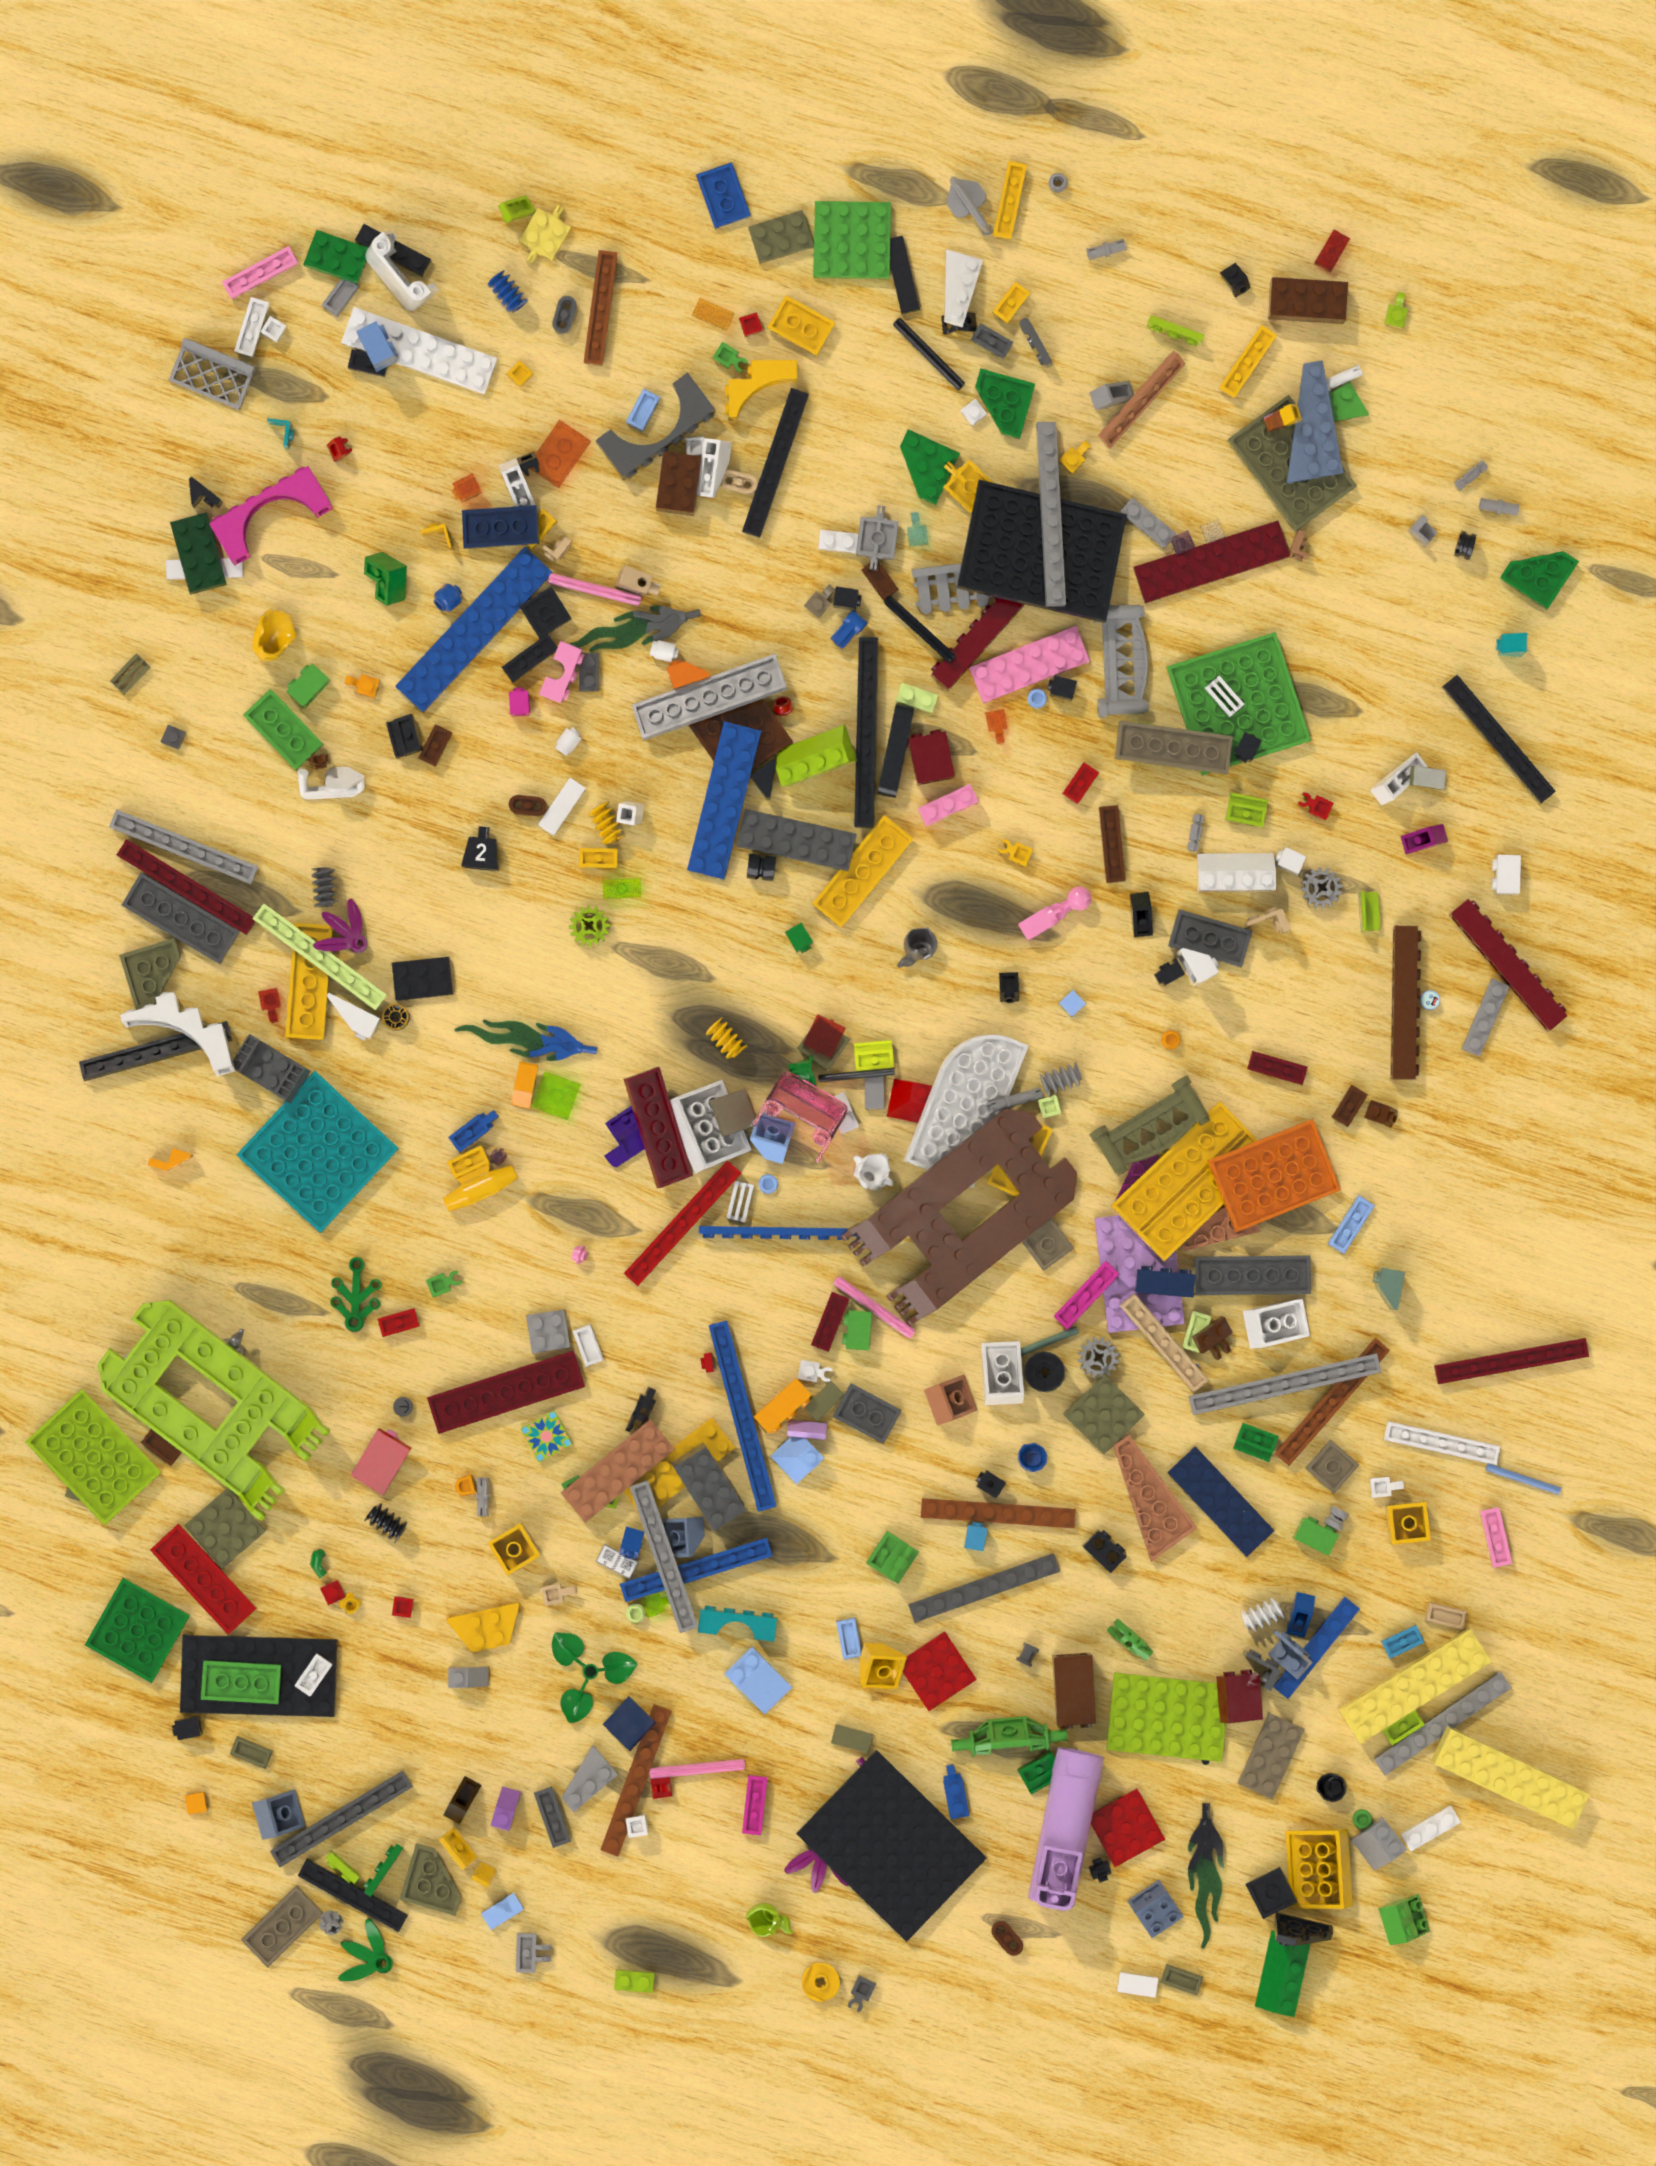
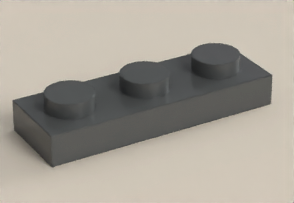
M553 1787L534 1792L552 1847L555 1848L571 1842Z

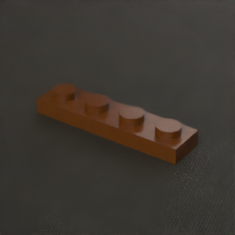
M1118 805L1099 807L1106 883L1125 882Z

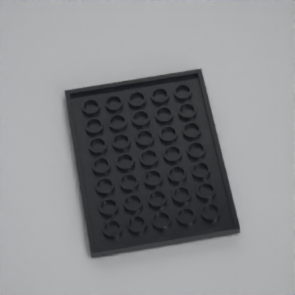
M978 480L956 588L1105 623L1127 514L1060 499L1066 605L1046 606L1040 494Z
M875 1750L796 1832L906 1942L987 1859L878 1750Z

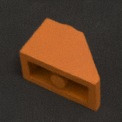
M680 660L669 663L670 666L666 667L674 690L710 677L708 672L686 661L680 662Z

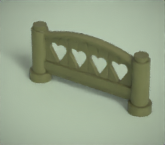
M1188 1075L1171 1085L1175 1091L1174 1093L1113 1130L1109 1131L1106 1125H1103L1089 1134L1092 1141H1096L1113 1171L1118 1176L1128 1170L1126 1167L1128 1164L1148 1159L1171 1147L1196 1123L1202 1126L1210 1121L1208 1112L1190 1085L1192 1082ZM1173 1108L1186 1113L1188 1119L1181 1121L1179 1125H1175L1173 1123ZM1157 1118L1172 1125L1171 1130L1165 1131L1163 1135L1157 1134ZM1140 1127L1154 1133L1155 1139L1148 1141L1146 1145H1142L1140 1143ZM1124 1137L1139 1145L1138 1150H1132L1131 1154L1126 1155L1124 1153Z

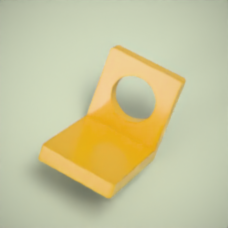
M432 523L427 525L428 528L420 530L422 537L444 531L449 549L452 548L445 523L440 525Z

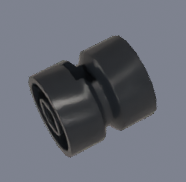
M749 854L747 878L758 879L761 877L762 880L773 881L776 857L765 856L761 858L760 855Z

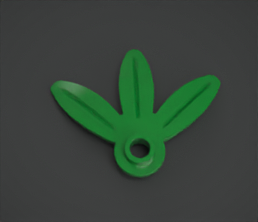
M371 1919L365 1920V1928L373 1951L356 1942H341V1946L348 1953L368 1963L355 1966L343 1972L338 1977L339 1981H356L373 1974L375 1971L385 1974L392 1969L393 1960L389 1955L385 1954L382 1935ZM383 1960L387 1962L386 1967H382L381 1963Z

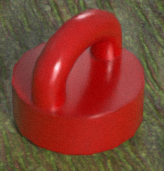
M778 697L773 701L772 705L776 715L786 716L793 711L792 702L789 697Z

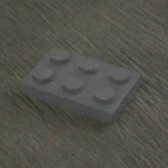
M850 1383L833 1417L884 1444L902 1410Z

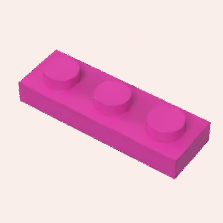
M748 1775L742 1828L743 1834L761 1835L767 1777Z

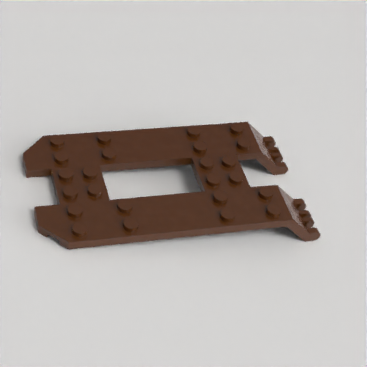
M1009 1109L1001 1110L871 1216L848 1228L840 1235L842 1240L846 1241L853 1234H857L859 1238L848 1245L850 1250L863 1242L861 1246L853 1251L855 1256L861 1254L866 1248L870 1251L868 1255L860 1259L862 1266L888 1252L907 1236L911 1238L930 1263V1266L916 1277L896 1287L886 1295L889 1301H893L899 1294H903L905 1298L894 1305L896 1310L909 1302L899 1312L901 1316L906 1315L911 1309L916 1311L914 1315L906 1319L908 1326H912L918 1320L938 1310L1074 1200L1077 1172L1067 1158H1062L1050 1168L1028 1140L1043 1128L1032 1112ZM998 1164L1019 1191V1194L961 1240L939 1211Z

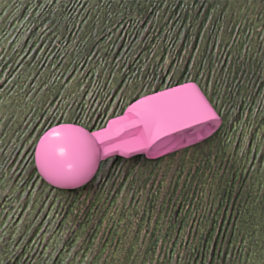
M1074 887L1069 891L1067 900L1045 907L1019 923L1018 926L1029 941L1056 925L1072 909L1077 911L1087 909L1092 901L1091 893L1085 887Z

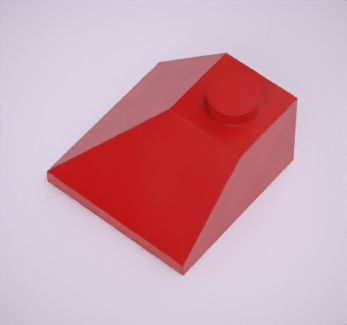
M894 1079L886 1116L919 1123L932 1085Z

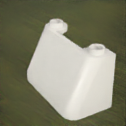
M392 230L383 231L372 241L366 251V260L406 310L414 311L440 290L434 283L426 285L421 281H415L410 284L390 259V256L396 252L394 242L398 237Z

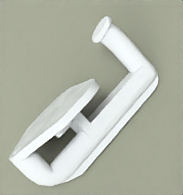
M333 767L326 771L325 786L308 787L307 776L309 772L305 769L298 770L299 790L303 799L354 797L365 788L364 775L350 767Z

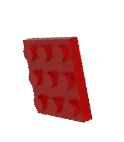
M945 1631L906 1656L903 1674L928 1711H931L977 1680Z
M1137 1788L1093 1812L1091 1826L1114 1867L1123 1864L1165 1840Z

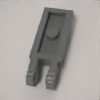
M1027 318L1020 320L1019 325L1023 334L1029 335L1027 339L1032 349L1036 348L1039 353L1036 355L1041 366L1045 364L1046 368L1051 367L1053 362L1033 325Z

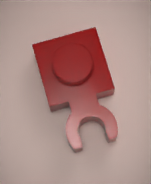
M1303 792L1302 796L1307 798V802L1302 803L1299 801L1298 805L1303 808L1310 807L1309 814L1326 821L1334 803L1316 795L1315 799H1312L1310 794Z

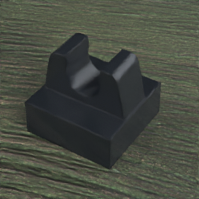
M534 451L517 458L521 471L526 476H530L528 469L531 467L535 468L536 472H539V462Z

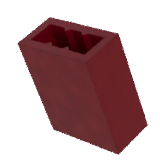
M941 729L930 731V735L923 736L922 733L911 735V738L908 739L917 786L955 778L946 731L941 732Z
M1252 1669L1240 1670L1241 1674H1235V1671L1223 1672V1676H1216L1220 1723L1230 1724L1263 1720L1259 1673H1252Z

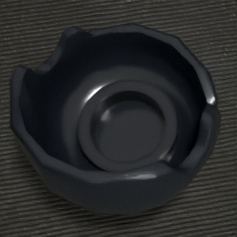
M1330 1772L1319 1778L1316 1790L1324 1800L1336 1802L1341 1800L1347 1793V1783L1341 1775Z

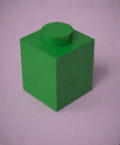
M802 922L785 931L796 953L800 951L803 954L811 949L810 945L813 944V941Z

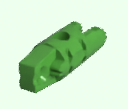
M1116 1619L1114 1622L1115 1627L1110 1626L1107 1629L1109 1634L1145 1661L1152 1655L1153 1650L1121 1620Z

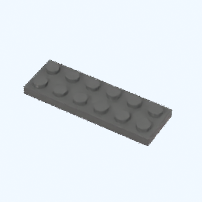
M745 809L736 846L848 872L857 834Z
M140 873L121 905L220 965L240 933L237 929L143 873Z
M1310 1255L1194 1257L1195 1295L1311 1294Z

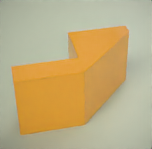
M519 1062L511 1105L530 1109L538 1065Z
M172 1148L168 1163L149 1158L148 1166L169 1171L191 1159L193 1154Z

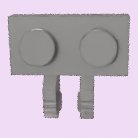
M517 1932L516 1972L535 1973L536 1962H551V1957L548 1955L536 1956V1949L550 1950L552 1945L536 1944L537 1933Z

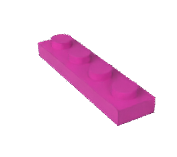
M1105 1261L1054 1317L1067 1330L1070 1329L1116 1280L1120 1273L1108 1261Z

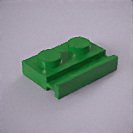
M1242 1422L1233 1449L1269 1462L1279 1436Z
M1051 1750L1017 1769L1030 1794L1051 1784L1052 1768L1055 1760Z

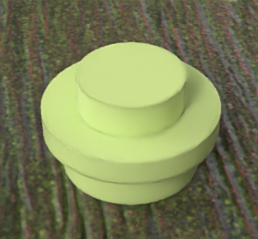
M640 1604L630 1605L626 1610L627 1619L632 1623L641 1622L645 1617L644 1607Z

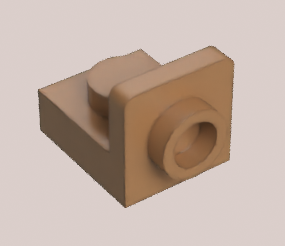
M1301 530L1296 532L1289 551L1292 558L1298 561L1307 560L1310 555L1299 550L1304 548L1307 538H1304L1306 532Z

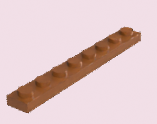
M1374 1338L1357 1358L1377 1353L1380 1363L1390 1350L1377 1338ZM1367 1376L1335 1383L1274 1454L1290 1466Z
M922 1498L921 1518L1062 1528L1075 1527L1076 1509L928 1498Z
M653 1704L649 1716L656 1724L640 1740L600 1849L601 1851L619 1856L628 1832L626 1818L633 1817L672 1710Z

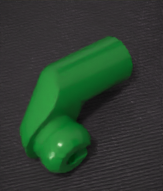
M323 1549L313 1551L310 1566L319 1579L327 1574L321 1565L322 1559L325 1557Z

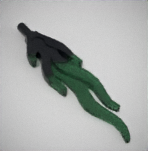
M1202 1803V1818H1200V1822L1188 1843L1189 1852L1198 1843L1188 1865V1879L1190 1890L1193 1891V1875L1196 1872L1198 1896L1195 1902V1912L1203 1929L1202 1949L1207 1945L1211 1932L1206 1912L1208 1896L1211 1892V1914L1214 1921L1218 1922L1216 1913L1222 1893L1221 1879L1212 1858L1213 1848L1216 1850L1220 1868H1224L1223 1842L1210 1818V1803Z

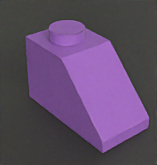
M502 1786L490 1826L507 1831L510 1830L521 1791Z

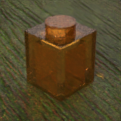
M473 473L452 483L454 489L451 491L455 499H460L461 503L482 494Z

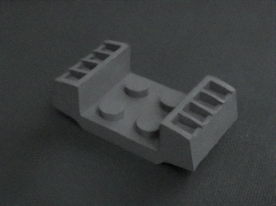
M251 1034L247 1036L233 1059L235 1071L290 1104L311 1072Z

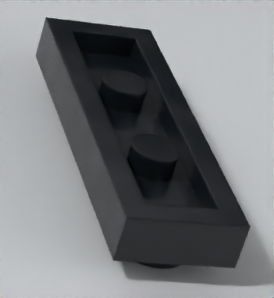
M547 633L501 668L512 683H514L553 655L558 647Z

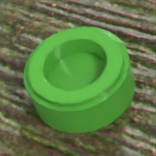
M1359 1809L1354 1812L1352 1821L1357 1828L1366 1829L1372 1823V1816L1367 1810Z

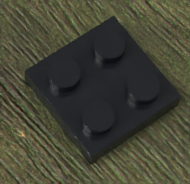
M552 586L519 606L539 639L572 620Z
M1280 1866L1245 1884L1263 1919L1298 1902Z

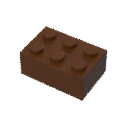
M663 451L656 511L694 516L701 456Z

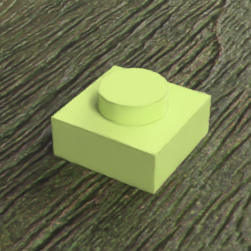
M1056 1095L1037 1100L1043 1119L1061 1114Z

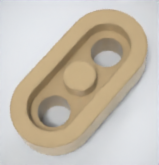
M726 470L720 483L726 490L745 495L753 494L758 486L756 478L752 475L733 470ZM732 478L733 482L731 484H728L726 482V479ZM747 482L752 485L749 489L744 486Z

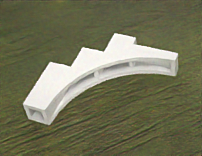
M164 992L160 996L155 997L156 1005L148 1004L142 1009L127 1010L125 1014L120 1015L125 1028L138 1025H157L185 1034L205 1051L216 1076L235 1072L223 1025L212 1023L205 1028L198 1008L191 1007L181 1012L178 998L174 992Z

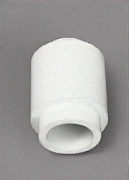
M658 640V642L653 641L650 656H654V659L671 663L673 659L677 660L679 649L673 643Z
M573 727L570 730L566 728L556 741L557 745L555 748L568 756L582 740L579 737L581 733Z

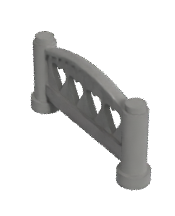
M1140 604L1109 605L1107 620L1105 623H1102L1105 698L1097 700L1098 718H1104L1107 715L1144 714L1149 710L1148 701L1143 699L1148 676V651L1145 635L1140 623V617H1144V606H1140ZM1126 623H1130L1133 636L1131 639H1127L1115 631ZM1131 642L1133 644V649L1131 650L1133 657L1128 658L1116 650L1125 643ZM1131 661L1134 664L1132 668L1134 676L1129 677L1117 669L1126 662ZM1132 680L1135 683L1133 687L1135 694L1129 696L1118 688L1127 681Z

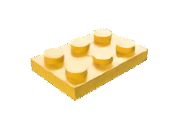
M785 295L767 329L817 357L836 322Z

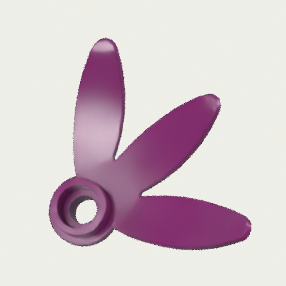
M348 899L347 902L351 928L336 915L322 912V917L327 924L344 938L320 940L313 944L315 949L341 951L350 948L355 953H362L366 950L367 940L361 935V913L353 899Z
M810 1849L792 1859L784 1871L786 1874L797 1872L815 1860L811 1873L812 1892L816 1893L823 1883L826 1863ZM831 1869L833 1874L842 1884H844L845 1886H849L841 1877H839Z

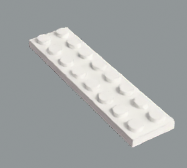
M353 308L341 344L366 352L356 331L377 321L379 326L383 324L389 337L387 342H392L398 354L395 357L396 364L485 395L498 360L496 357L370 312Z

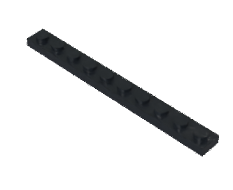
M859 637L855 828H874L878 637Z

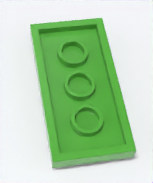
M272 689L265 693L243 714L296 771L324 745Z
M204 1660L201 1700L279 1704L281 1665Z

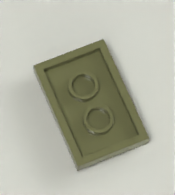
M803 210L748 227L759 264L814 248Z

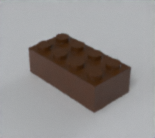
M1272 277L1269 290L1268 319L1344 324L1347 312L1348 282Z

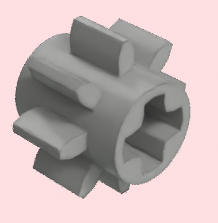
M326 1911L320 1917L321 1922L318 1924L321 1931L324 1930L325 1934L334 1935L342 1929L341 1923L344 1920L341 1915H338L337 1911Z

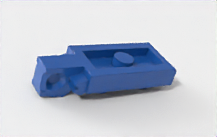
M495 1110L488 1115H485L484 1112L480 1115L478 1114L448 1138L460 1153L490 1131L493 1127L491 1122L499 1116Z
M954 1764L946 1765L948 1775L943 1776V1784L950 1820L969 1816L961 1774H955Z

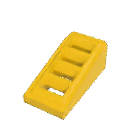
M480 1862L471 1879L485 1887H489L497 1871L495 1868Z

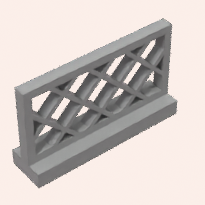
M183 338L181 350L168 381L240 410L252 377L255 375L258 367L188 338ZM185 351L192 353L195 361L185 365L183 360ZM207 359L210 361L212 368L203 372L199 362ZM196 363L200 374L190 377L187 367ZM224 366L228 369L230 376L220 379L216 369ZM184 369L188 379L183 381L176 380L177 371ZM214 370L218 381L208 385L204 374ZM239 374L248 376L245 384L238 387L234 376ZM202 376L206 386L198 389L194 386L192 379ZM232 378L235 388L226 392L222 381ZM219 383L223 393L215 396L212 394L210 387ZM237 390L239 400L237 404L230 402L227 394Z

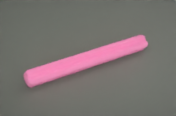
M551 573L548 582L553 585L639 606L641 602V596L554 573Z
M838 1276L833 1283L836 1287L907 1338L913 1336L915 1333L913 1328L842 1277Z
M744 1759L656 1767L650 1769V1778L744 1770L745 1761Z

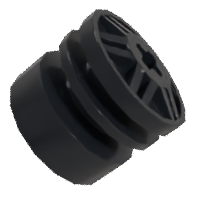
M1042 1351L1035 1353L1028 1359L1024 1374L1026 1381L1033 1389L1048 1393L1055 1391L1062 1385L1065 1379V1367L1057 1355ZM1043 1367L1051 1371L1047 1378L1040 1374V1371H1043Z

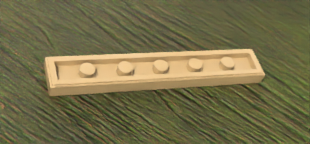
M1135 1293L1120 1304V1307L1193 1392L1209 1381Z

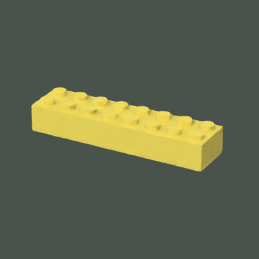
M1467 1628L1338 1708V1711L1356 1740L1361 1744L1491 1663V1660L1473 1631Z
M1449 1726L1446 1727L1431 1759L1435 1765L1571 1829H1574L1590 1795L1585 1790Z

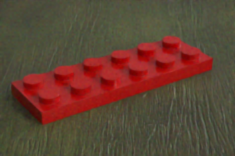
M179 1523L150 1549L157 1559L228 1635L257 1609Z

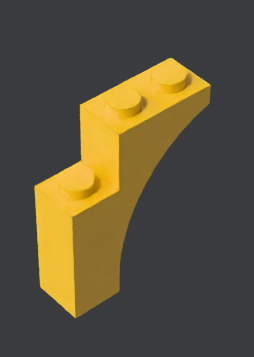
M751 360V366H748V377H751V379H728V385H725V396H729V404H725V415H729V421H736L745 403L760 390L779 383L797 382V360Z

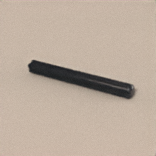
M898 318L893 323V326L957 390L962 389L965 382L901 318Z
M888 596L884 600L885 605L948 663H952L956 659L955 653L892 596Z

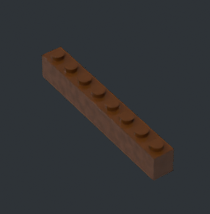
M1395 925L1393 927L1390 1080H1415L1416 1076H1419V1064H1416V1057H1419L1420 1049L1419 1045H1416V1038L1420 1036V1027L1417 1026V1018H1420V1007H1417V999H1420V988H1417V980L1421 978V969H1418V961H1421V950H1418V942H1421V931H1418V926Z

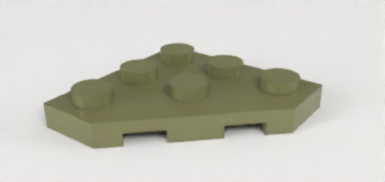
M175 938L119 955L136 1010L142 1009L148 1004L155 1005V997L160 996L181 957Z
M416 1843L400 1900L456 1916L461 1895L435 1848Z

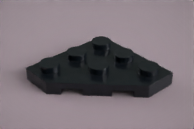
M1278 1912L1275 1914V1940L1283 1946H1298L1332 1939V1925Z

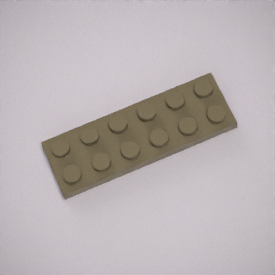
M1120 720L1114 759L1228 775L1233 736Z

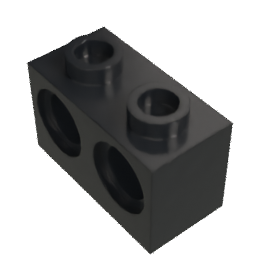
M1097 1529L1082 1547L1107 1571L1112 1573L1127 1557L1123 1554L1126 1550L1118 1543L1114 1545L1110 1541L1112 1537L1105 1530L1100 1532ZM1096 1538L1103 1539L1104 1545L1102 1548L1097 1549L1094 1547L1093 1542ZM1111 1551H1115L1118 1554V1558L1114 1562H1110L1107 1559V1555Z

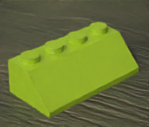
M846 725L789 745L777 753L776 771L781 786H793L856 762L857 758Z

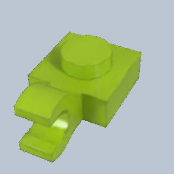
M1398 292L1395 304L1388 305L1385 319L1386 325L1404 327L1408 308L1402 307L1405 293Z

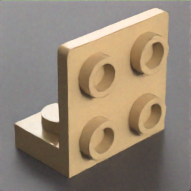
M1277 907L1264 912V916L1260 917L1259 914L1249 917L1244 924V927L1248 928L1274 918L1272 925L1275 932L1279 931L1280 935L1291 930L1283 909L1277 910Z

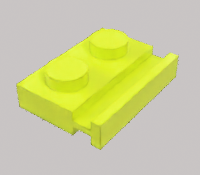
M892 1040L854 1043L856 1071L894 1067Z

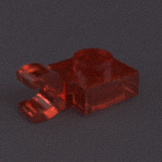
M278 988L258 991L262 1011L268 1010L271 1023L279 1022L276 1008L281 1007Z

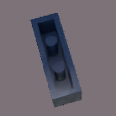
M1141 1266V1269L1136 1270L1135 1293L1194 1297L1195 1274H1191V1270L1180 1269L1179 1273H1174L1171 1268H1160V1271H1153V1267Z

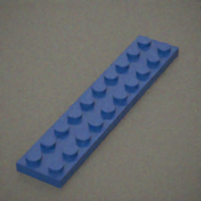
M524 547L395 687L424 713L520 610L519 606L527 602L549 579L550 574L553 572Z

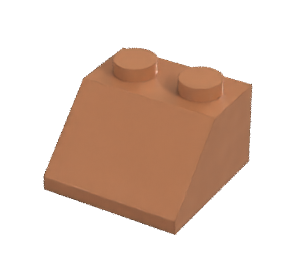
M965 1375L924 1389L937 1426L977 1411Z

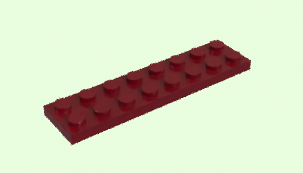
M1277 520L1134 566L1133 570L1144 603L1146 604L1289 558L1290 554L1279 521Z
M573 1350L427 1397L438 1434L584 1388L585 1383Z

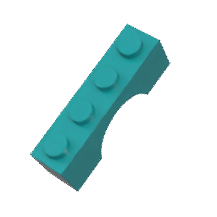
M705 1605L704 1609H700L698 1633L717 1635L725 1624L741 1622L752 1630L756 1640L774 1642L777 1617H773V1613L762 1612V1616L754 1615L755 1611L750 1610L736 1613L733 1608H724V1611L716 1610L715 1606Z

